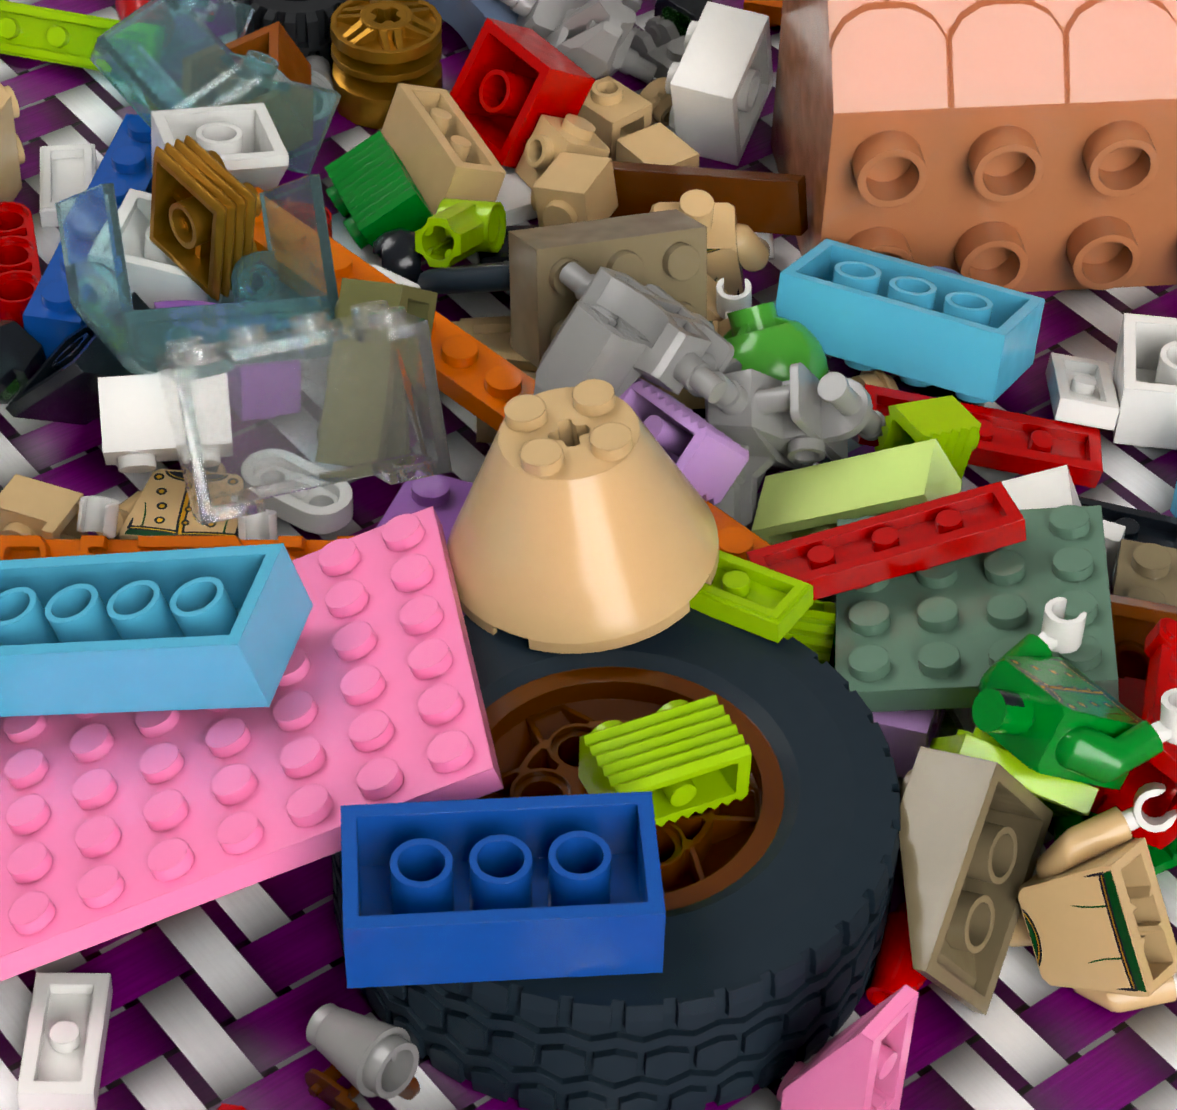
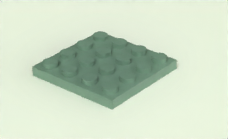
M1063 505L1057 508L1022 509L1019 511L1025 519L1026 541L1001 547L992 552L980 553L934 566L928 570L916 571L870 584L864 588L852 589L836 594L835 670L848 681L849 692L856 690L871 712L972 708L974 699L979 694V683L984 673L1026 635L1034 634L1038 636L1041 633L1046 603L1053 598L1064 597L1067 599L1065 620L1075 619L1082 612L1087 613L1081 646L1077 651L1064 654L1052 651L1053 657L1065 659L1119 701L1118 671L1102 506ZM874 516L837 519V527Z

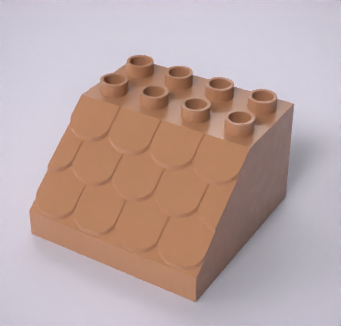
M783 0L771 148L778 173L805 175L808 230L802 236H796L801 257L827 238L928 267H946L955 270L965 277L1019 292L1080 289L1107 290L1120 287L1177 285V0Z

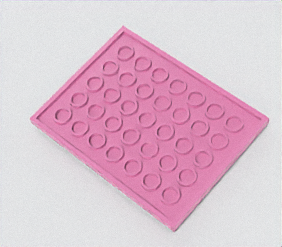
M433 506L413 514L396 516L382 526L349 539L344 538L332 541L318 551L292 560L313 607L269 707L0 717V982L340 852L342 805L471 800L504 789L443 527Z

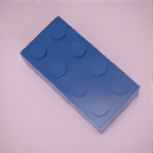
M652 791L341 806L343 938L347 988L663 973L666 910Z

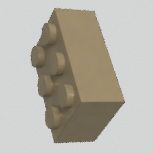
M677 209L508 231L511 348L537 368L545 351L576 301H579L576 299L575 293L559 280L561 270L570 262H576L590 274H596L600 266L625 273L644 286L647 284L657 285L690 312L700 314L707 319V227Z

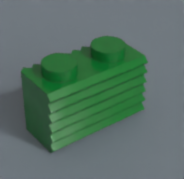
M380 130L324 167L333 182V185L327 188L326 192L343 217L351 215L343 220V223L361 249L369 244L373 248V241L387 231L397 228L417 231L426 225L429 217L433 216L403 162Z

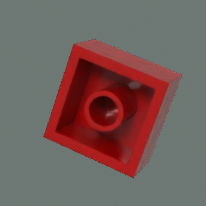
M487 17L450 95L502 166L516 168L541 114L565 118L567 114L578 115L595 79L534 30Z

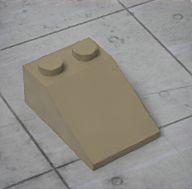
M920 746L913 769L909 770L905 775L900 789L901 831H899L912 965L914 970L973 1012L986 1015L1021 912L1018 900L1019 887L1033 876L1054 812L998 762Z

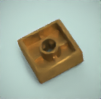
M186 135L184 143L179 139L175 140L174 146L167 142L164 150L156 146L153 159L149 239L212 299L219 301L221 294L229 297L230 290L238 294L240 286L248 290L251 264H254L258 258L257 247L253 240L255 217H258L262 211L258 192L250 183H241L225 168L223 160L215 151H206L188 135Z

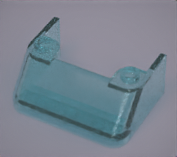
M150 0L97 37L90 56L91 62L150 128L151 111L264 103L288 152L289 166L287 170L310 175L341 95L335 90L290 81L277 69L279 62L265 53L255 50H248L246 56L233 53L225 44L245 36L255 10L251 5L231 0Z
M309 174L259 193L268 251H257L247 254L236 262L231 275L234 303L133 310L114 183L100 184L55 203L69 298L73 309L128 371L136 375L309 362L331 355L336 323L335 306L339 298L320 174Z

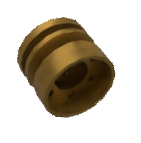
M348 0L340 4L331 15V57L334 60L332 69L333 104L341 116L356 125L372 129H382L398 83L442 89V64L440 62L442 57V17L435 6L425 0Z

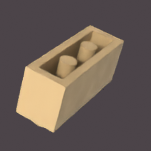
M398 83L381 133L403 162L432 214H436L437 208L444 198L495 202L506 172L447 89Z

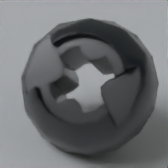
M397 228L384 232L373 241V254H379L383 268L414 283L418 282L420 273L423 272L421 271V257L423 255L415 251V231Z

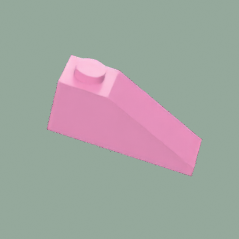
M905 984L829 1040L807 1064L802 1061L794 1064L784 1076L777 1091V1100L781 1102L780 1110H899L919 992Z

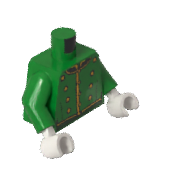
M1064 597L1053 598L1046 603L1041 633L1038 636L1034 634L1026 635L999 658L981 677L979 694L974 699L972 706L973 722L980 730L989 734L1028 768L1040 774L1120 790L1131 770L1163 752L1162 743L1167 741L1177 745V688L1163 693L1161 696L1160 720L1150 724L1146 720L1140 719L1065 659L1053 657L1052 651L1064 654L1078 650L1082 643L1087 616L1086 612H1082L1075 619L1065 620L1067 599Z

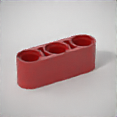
M0 202V321H15L24 329L22 315L41 280L33 218L30 209L24 204Z

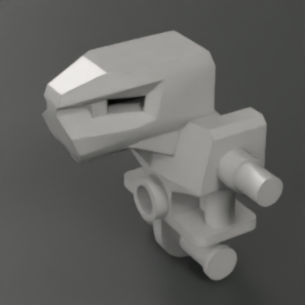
M499 0L510 6V10L519 15L516 25L534 30L592 76L595 81L608 75L612 76L619 71L625 75L630 74L648 84L656 74L657 66L639 56V52L630 48L636 33L632 29L636 23L635 13L640 10L642 0Z
M570 262L561 270L559 280L575 293L576 299L579 301H576L541 359L536 371L533 395L551 389L575 387L580 382L589 379H599L610 383L614 388L615 396L620 397L639 377H642L676 395H679L682 388H685L695 397L705 398L710 403H716L725 395L728 386L713 371H720L723 374L741 371L742 364L733 358L734 346L715 331L714 325L700 314L690 312L659 286L653 284L644 286L625 273L600 266L596 274H590L576 262Z
M801 362L790 365V380L780 381L754 369L726 374L720 371H713V373L727 383L728 387L725 395L718 402L710 403L705 399V420L749 451L748 462L722 501L715 504V506L751 531L757 510V492L767 470L790 471L813 466V463L825 458V453L834 461L848 458L847 439L859 434L867 441H874L878 437L883 436L881 427L886 426L885 417L881 412L872 409L871 396L859 382L846 378L839 372L827 373L819 380Z

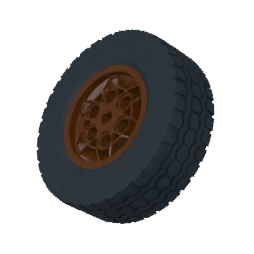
M692 608L681 620L650 638L617 649L583 654H559L529 649L528 639L509 634L500 629H497V633L492 635L465 615V625L504 789L478 799L588 794L578 777L580 736L591 733L595 727L606 721L618 720L624 723L656 713L663 705L674 700L692 702L711 695L717 696L719 705L723 704L725 714H729L732 724H736L738 734H743L745 744L750 745L752 759L748 795L742 801L734 799L729 805L721 803L715 810L708 807L702 814L695 811L689 818L681 816L676 822L668 820L662 827L656 825L666 910L663 973L360 988L363 996H367L371 1008L383 1022L405 1029L410 1036L411 1043L418 1048L419 1057L422 1059L428 1055L432 1067L459 1083H462L465 1079L472 1082V1087L475 1091L505 1103L510 1097L518 1100L519 1107L530 1110H705L706 1103L715 1101L716 1105L720 1106L750 1095L753 1086L756 1084L761 1089L784 1077L795 1064V1061L805 1063L826 1044L829 1035L834 1037L851 1016L873 976L877 961L876 956L881 949L890 913L899 854L901 799L894 760L890 755V747L878 722L874 723L873 713L857 691L849 692L848 681L828 662L821 664L818 654L794 637L789 640L783 637L779 643L712 618ZM340 851L332 854L331 859L335 922L344 952L342 856Z

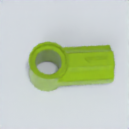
M444 198L440 202L436 214L428 218L424 227L415 231V251L424 256L429 267L434 268L450 267L477 251L498 253L502 248L506 234L504 206L501 202Z

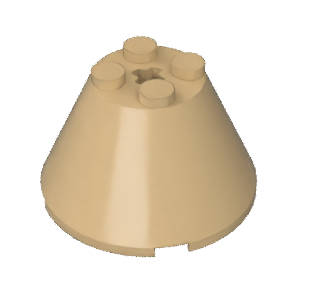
M589 379L580 382L575 387L551 389L536 395L522 394L509 400L504 407L505 418L500 425L447 540L449 558L462 611L475 624L492 635H495L497 629H500L509 634L528 639L529 649L559 654L594 653L621 648L650 638L681 620L690 612L689 601L705 583L711 585L719 563L718 529L714 516L704 499L633 409L621 398L615 396L614 388L610 383L599 379Z

